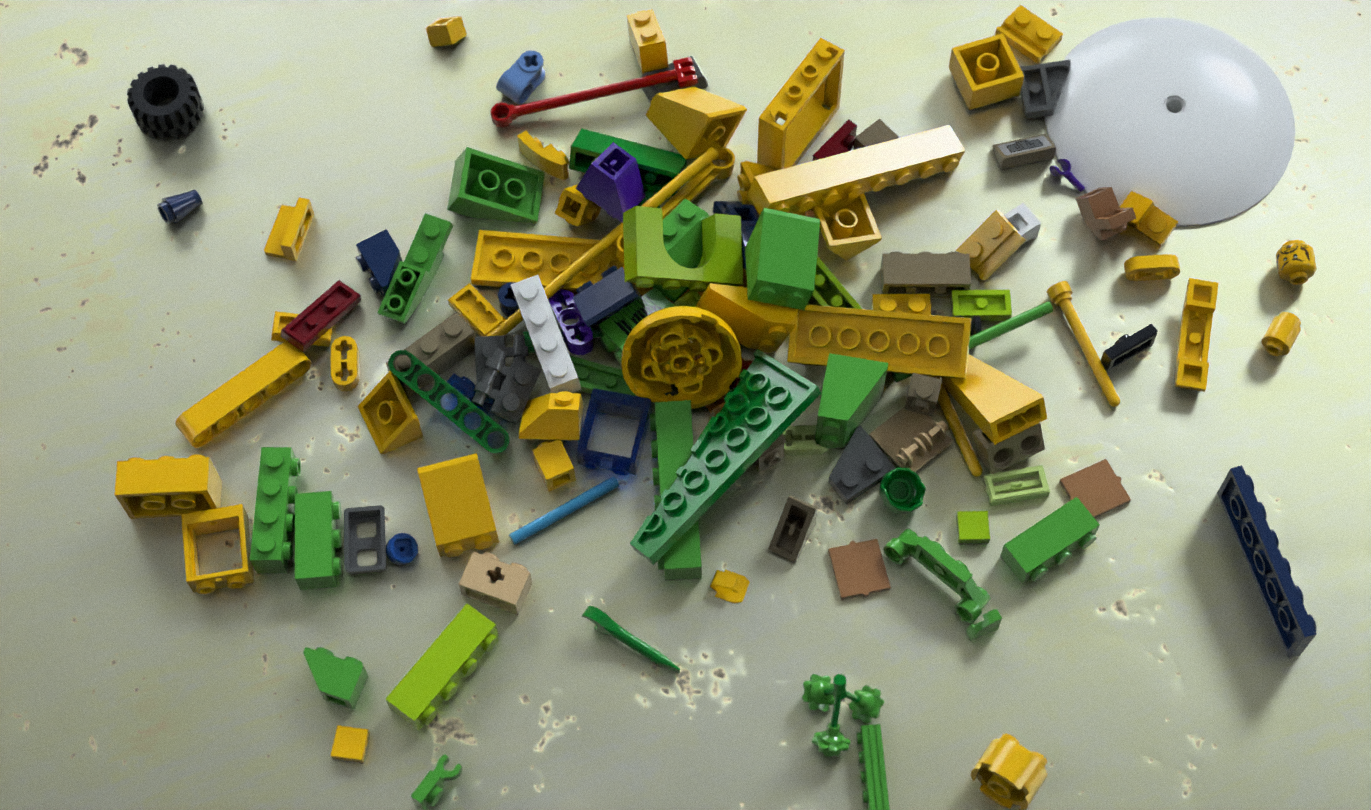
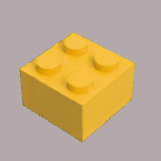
M1003 33L951 49L948 68L969 110L1020 95L1024 74Z

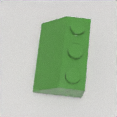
M686 198L663 219V241L667 253L677 264L685 268L695 269L700 263L703 252L702 220L709 217V214ZM655 284L652 287H656L673 302L677 301L689 289V287L680 286L676 290H665L662 288V285Z

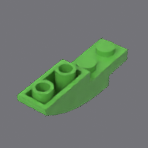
M425 213L404 262L400 261L377 312L379 315L404 324L408 321L427 292L444 258L442 251L453 228L451 222Z

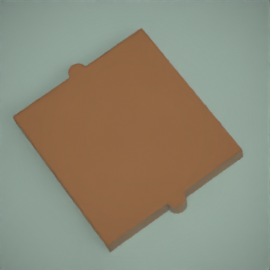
M1107 459L1068 475L1059 481L1068 495L1069 501L1077 497L1094 518L1131 501L1121 484V477L1116 476Z
M877 539L858 543L851 541L849 545L828 549L841 600L862 595L867 598L869 594L891 589Z

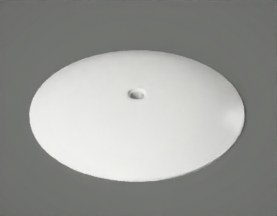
M1163 17L1140 18L1124 21L1099 30L1075 46L1063 59L1071 61L1070 72L1054 114L1045 116L1047 135L1056 146L1055 155L1057 159H1067L1070 161L1071 172L1085 187L1083 190L1085 193L1099 187H1112L1120 207L1129 193L1133 191L1154 201L1156 207L1177 220L1179 224L1176 227H1192L1224 221L1247 211L1264 199L1284 175L1295 143V119L1291 102L1280 79L1272 68L1256 52L1235 37L1216 28L1190 20Z

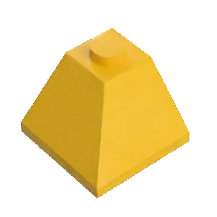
M562 391L528 400L522 413L519 439L579 440L584 408L581 394Z

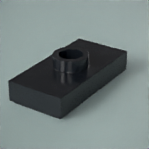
M1153 324L1146 326L1131 336L1129 334L1123 335L1115 342V345L1106 349L1101 358L1105 370L1108 372L1150 348L1158 332Z

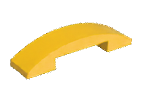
M1193 278L1188 280L1178 338L1175 387L1203 392L1206 390L1210 335L1219 284L1217 282Z

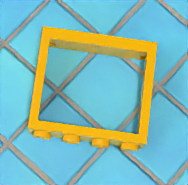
M820 38L759 116L758 164L770 166L773 171L796 166L839 110L845 50ZM825 105H826V106H828V107L830 108V110H828V109H826V108H824V107H822V106H825ZM779 118L785 120L782 126L776 123Z

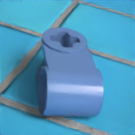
M532 50L521 54L519 59L501 75L496 89L519 105L526 102L531 93L545 79L542 55Z

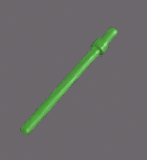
M1047 301L970 336L969 350L1052 313L1053 307L1051 303ZM892 373V376L896 382L912 376V374Z

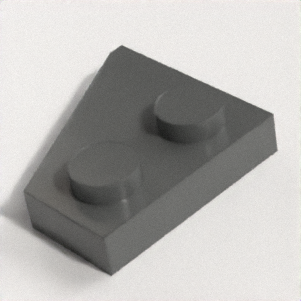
M1063 60L1021 66L1020 68L1024 74L1021 97L1025 119L1053 115L1070 72L1071 61Z
M860 425L856 428L835 465L828 482L845 504H848L880 483L884 475L895 469V467Z

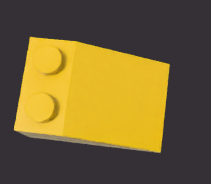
M710 283L695 306L714 313L724 320L733 330L740 344L749 349H759L764 353L777 351L796 326L795 308L748 300L747 288Z

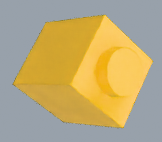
M561 440L542 442L536 449L532 450L534 462L548 492L576 481L574 467Z

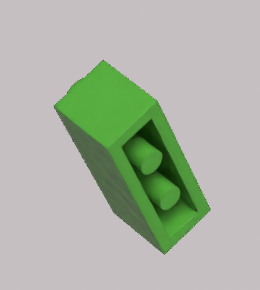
M332 491L295 494V581L300 590L337 587V576H342L341 558H337V548L342 547L341 531L337 529V520H340L342 516L340 501H335Z
M1075 497L1004 544L1000 557L1022 584L1030 579L1035 582L1042 578L1048 572L1047 568L1054 563L1061 565L1072 556L1071 552L1078 547L1085 549L1096 540L1095 535L1100 524L1082 502Z

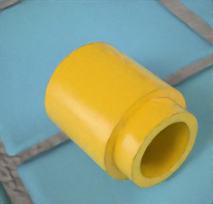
M1281 312L1278 316H1275L1261 341L1265 350L1273 356L1287 355L1301 331L1300 319L1290 312Z

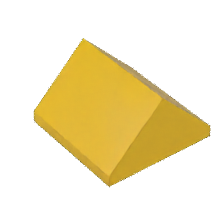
M864 193L855 198L847 197L837 200L830 205L822 204L812 207L815 217L820 219V229L828 249L846 261L877 244L882 239Z
M389 371L357 406L380 454H386L423 437L418 417L398 377Z

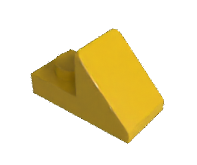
M1133 191L1129 193L1120 205V208H1133L1136 219L1127 223L1160 246L1164 244L1179 224L1177 220L1156 207L1154 201Z

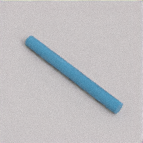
M612 476L509 534L514 545L520 543L619 487L617 479Z

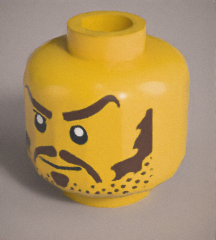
M1302 240L1285 242L1276 253L1279 277L1293 285L1306 283L1317 271L1313 247Z

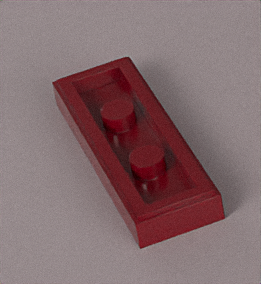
M338 280L281 330V337L304 352L361 302V295Z

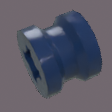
M516 282L504 284L498 292L501 312L507 317H510L519 309L516 299L513 298L515 296L511 288V284Z

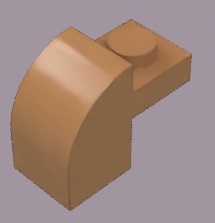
M1099 187L1075 198L1085 223L1100 240H1105L1128 229L1127 222L1136 219L1133 208L1119 207L1112 187Z

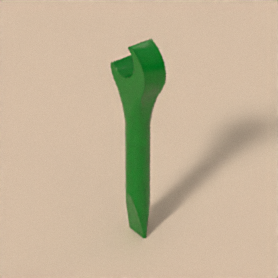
M588 606L582 614L583 618H587L596 625L595 630L619 640L652 662L678 674L680 673V668L663 653L626 631L600 609Z

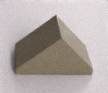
M789 495L768 550L796 562L816 525L818 508Z

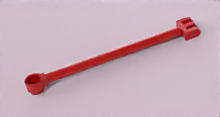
M685 57L673 60L674 70L518 106L497 103L491 108L490 114L496 126L505 128L519 116L678 80L679 88L681 89L696 85L698 79L695 75L696 72L693 67L692 58Z

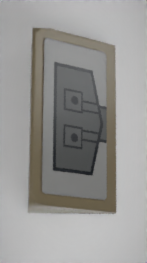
M1046 133L992 146L1000 170L1054 159L1056 152L1055 144Z

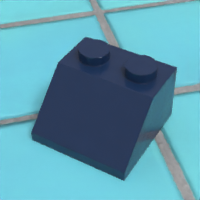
M613 266L601 274L603 279L597 283L592 284L589 281L576 289L578 294L572 298L587 327H596L624 307L641 298L642 295L635 284L625 282L624 267L617 269L616 266Z

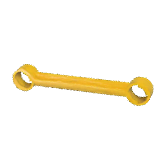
M725 147L714 148L719 154L714 160H724L727 166L719 167L711 161L661 207L663 219L685 198L692 202L715 179L730 177L734 171L735 163L733 152ZM622 233L617 239L616 255L624 263V236Z

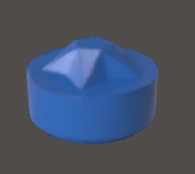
M406 533L396 534L386 545L387 557L397 565L410 563L418 553L416 540Z

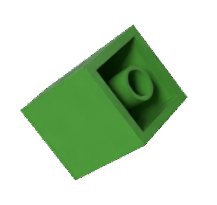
M763 208L745 247L748 300L805 310L815 286L820 219Z
M829 353L814 438L816 444L828 449L844 448L856 428L864 422L882 398L888 363Z

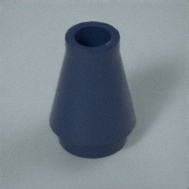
M193 189L189 192L162 198V202L157 204V208L167 224L172 222L176 224L197 206L201 205L202 200L198 192Z

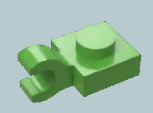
M446 754L439 758L436 768L433 771H429L411 795L414 804L422 810H427L430 805L434 806L438 803L444 793V782L456 780L462 774L463 768L459 763L452 771L444 769L450 760Z

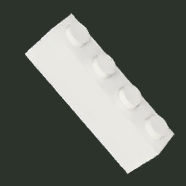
M539 275L511 284L516 302L551 393L562 391L574 393L582 390Z

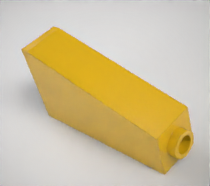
M968 354L966 379L941 377L946 390L994 445L1048 419L1044 397L1039 392Z

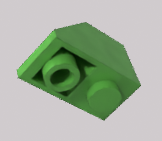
M305 647L304 656L324 700L354 710L368 679L365 667L362 666L363 663L348 656L345 659L335 657L333 652L322 647H317L316 650Z

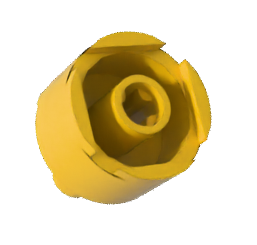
M1004 733L1000 738H995L990 742L971 771V778L973 782L978 778L982 784L979 788L980 791L995 803L1011 809L1014 804L1021 806L1019 810H1026L1047 778L1045 766L1048 761L1042 754L1036 751H1029L1020 745L1015 737Z

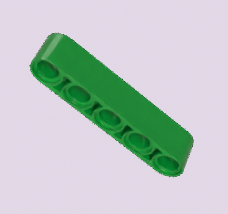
M406 350L395 351L390 356L388 366L396 377L487 451L500 453L507 449L510 443L508 432L416 356ZM403 355L408 356L411 360L410 369L406 372H399L395 367L396 359ZM426 374L431 375L435 381L434 387L427 392L422 391L418 385L420 377ZM448 393L454 394L458 399L457 407L450 411L445 410L441 404L443 396ZM471 412H476L481 417L480 426L474 430L467 428L465 425V417ZM494 431L501 432L505 438L503 446L498 449L492 448L488 444V436Z

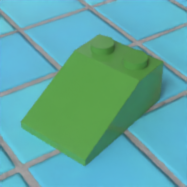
M466 147L455 160L447 210L471 218L536 224L545 172Z

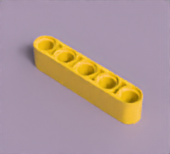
M285 341L184 411L177 418L175 425L194 448L202 447L302 377L310 369L312 363L301 350Z

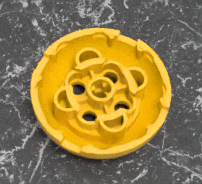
M674 306L658 310L646 316L632 329L623 346L621 366L623 377L628 387L646 403L648 400L652 402L691 400V409H696L715 402L730 390L729 386L736 377H739L742 367V356L735 333L720 317L697 307ZM696 355H703L696 361L693 359ZM670 384H675L679 392L675 396L671 394L665 395L664 393L672 392Z

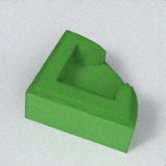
M997 609L985 613L983 621L976 624L971 623L968 626L966 633L970 641L999 628L1002 617Z

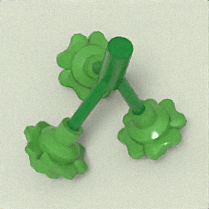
M812 674L810 681L803 682L804 694L802 700L809 702L808 707L810 710L819 709L824 712L829 710V705H834L831 722L827 724V730L815 732L812 738V743L818 746L819 752H822L827 757L839 756L841 751H847L851 741L839 732L838 718L841 700L845 697L852 700L849 704V708L853 711L852 718L862 720L868 724L872 718L876 719L879 717L880 709L884 705V699L880 698L881 690L872 689L870 686L865 685L862 691L856 690L853 694L846 690V677L843 674L835 675L833 683H830L831 679L828 675L821 677L817 674Z

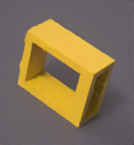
M242 504L181 514L186 582L193 593L209 594L219 588L239 589L245 587L246 584L255 583L253 565L250 561L251 539L249 518ZM239 529L242 568L200 575L197 536Z

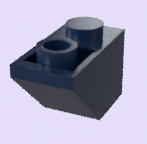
M387 229L357 243L356 247L359 255L355 257L361 271H368L371 277L368 280L373 291L376 294L381 292L383 297L388 290L399 262L402 261L400 250Z

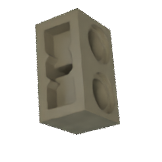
M1040 423L995 445L980 428L973 431L978 458L991 474L1045 450Z

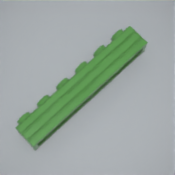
M861 725L859 732H856L857 744H861V752H858L859 764H863V771H860L861 783H865V791H862L863 803H867V810H890L881 725Z

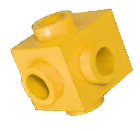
M577 184L564 188L554 214L565 219L567 223L579 227L595 221L600 214L601 207L586 199L576 189Z

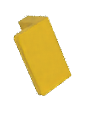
M299 197L295 207L287 205L280 207L264 248L266 255L297 261L314 217L310 199Z

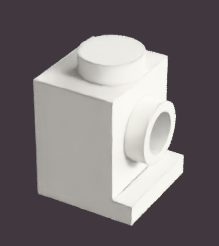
M1024 203L1004 214L1018 233L1025 238L1026 241L1024 243L1038 237L1041 222Z

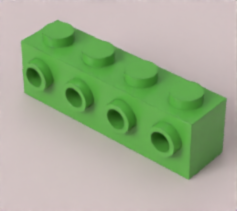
M261 447L250 561L257 573H288V563L293 557L291 532L295 531V514H293L295 494H298L296 480L297 476H300L301 462L300 458H296L292 447Z

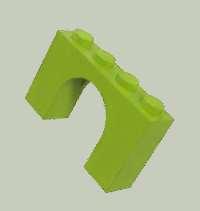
M634 206L623 213L625 282L636 283V287L639 288L653 287L654 284L662 285V288L665 290H676L680 286L689 287V291L692 292L705 291L710 283L737 287L743 285L741 216L715 213L702 220V258L695 269H690L677 264L665 249L662 208Z

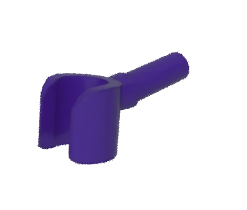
M1067 159L1057 160L1062 166L1061 171L1055 165L1049 167V171L1053 176H1064L1080 193L1085 189L1071 172V163Z

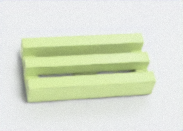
M1043 465L986 474L983 477L990 506L1042 498L1050 494ZM1037 475L1039 476V479L1012 482L1010 484L993 486V483L1032 477ZM1022 490V491H1017V492H1011V493H1005V494L996 495V494H998V493H1004V492Z

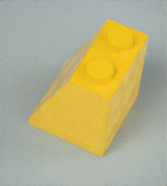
M690 87L656 94L650 102L651 105L646 113V117L678 152L688 160L700 157L710 147L726 148L747 109L741 104L705 90Z
M477 453L417 468L440 557H456L464 551L474 548L478 550L487 549L494 543L499 542Z

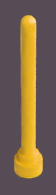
M1061 281L1052 285L1046 291L1051 302L1061 307L1109 405L1117 407L1120 404V398L1071 303L1073 292L1068 282Z
M929 376V377L941 379L940 377H937V376ZM942 382L938 402L971 474L979 477L982 475L983 469Z

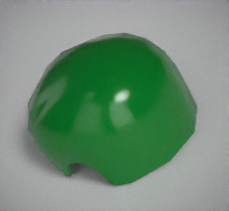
M897 467L884 475L880 483L879 495L884 506L892 512L906 514L922 506L926 487L921 482L919 475L909 468Z

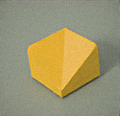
M459 16L439 18L425 28L430 45L433 47L453 45L466 36L462 17Z

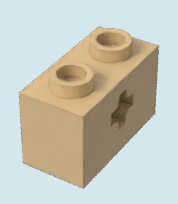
M473 552L458 585L463 596L519 615L532 586V578L528 569L521 564L511 563L509 565L501 562L497 556L491 553L484 552L479 554Z

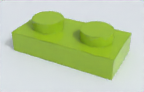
M952 290V317L962 315L964 318H971L973 315H980L981 321H1005L1012 317L1010 290Z

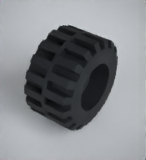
M161 64L155 69L152 66L147 68V72H140L137 75L138 79H133L130 83L132 88H129L127 91L129 97L127 101L141 131L144 134L148 133L154 139L159 136L160 140H167L168 137H172L174 140L178 139L180 134L184 136L189 134L188 130L190 128L195 129L198 125L196 121L202 119L201 111H204V105L191 74H187V71L182 67L177 69L176 65L171 64L169 67ZM175 98V100L170 104H167L165 106H156L159 102L165 99Z

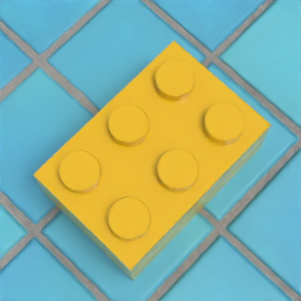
M195 454L188 458L161 456L158 459L152 460L133 457L127 461H117L114 495L130 519L180 517L181 514L221 508L222 480L210 457Z

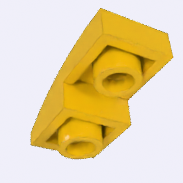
M527 130L517 135L519 151L533 165L562 180L569 178V160L563 151L560 150L558 152L552 144L543 147L537 137L532 138Z

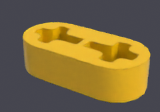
M1172 254L1136 256L1124 262L1125 275L1130 281L1166 280L1180 274L1178 257Z
M349 336L338 337L331 345V378L334 386L344 392L353 390L359 384V350L356 341ZM347 346L349 347L347 359H343L341 352L343 347ZM344 368H347L350 375L347 377V381L341 380Z

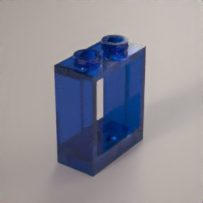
M593 388L576 450L578 464L590 470H598L599 468L611 470L613 473L621 476L628 474L636 475L650 422V413H652L651 399ZM599 413L640 420L630 458L589 450Z

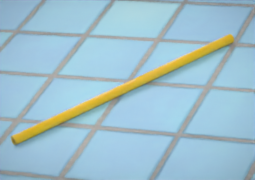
M710 147L647 200L642 207L657 208L719 156L718 152L713 147ZM623 222L544 287L547 299L617 242L618 237L623 233ZM518 309L487 336H505L523 321L520 310Z

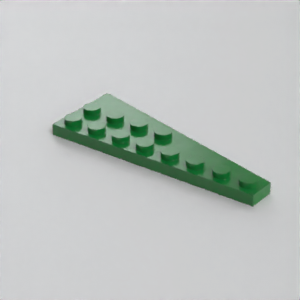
M757 349L753 354L755 358L747 370L743 369L740 373L739 378L741 380L734 391L728 392L725 396L723 408L715 417L712 416L690 450L692 452L691 457L684 467L680 466L676 474L678 477L670 489H665L660 496L662 499L661 503L651 516H647L630 542L632 548L654 565L821 394L817 385Z

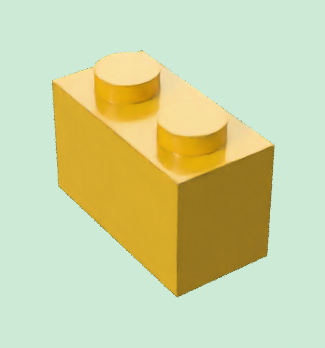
M653 9L641 10L626 15L630 43L642 73L669 67L666 40Z

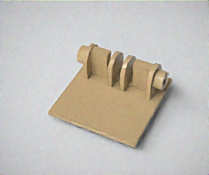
M905 407L869 434L900 468H909L914 472L953 443V440L946 434L949 428L944 421L935 422L929 415L905 410Z

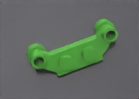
M905 529L897 538H892L883 548L886 556L898 565H901L909 556L913 557L956 592L962 599L954 606L957 615L967 623H974L982 614L981 610L991 600L989 593L976 585L972 578L973 574L969 572L968 567L964 563L954 560L945 552L942 545L936 541H931L926 536L923 538L918 537L911 529Z

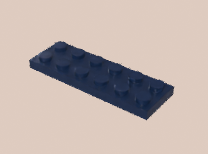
M1242 465L1230 468L1217 495L1288 659L1300 656L1316 636L1315 620L1312 615L1307 614L1303 604V593L1299 586H1295L1292 580L1290 564L1281 555L1278 548L1277 534L1273 529L1270 530L1266 521L1265 507L1261 502H1258L1254 494L1252 478L1250 475H1246Z

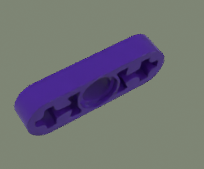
M560 289L548 301L563 340L572 354H588L594 347L593 333L584 322L572 298L574 297L573 293ZM561 303L566 306V309L562 308ZM575 319L578 321L576 324L567 325L564 323L566 320ZM578 334L581 339L580 342L578 339L575 338V336Z

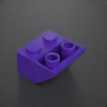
M614 142L591 163L576 187L586 199L599 205L609 216L618 219L620 222H623V213L634 206H638L646 196L636 158Z

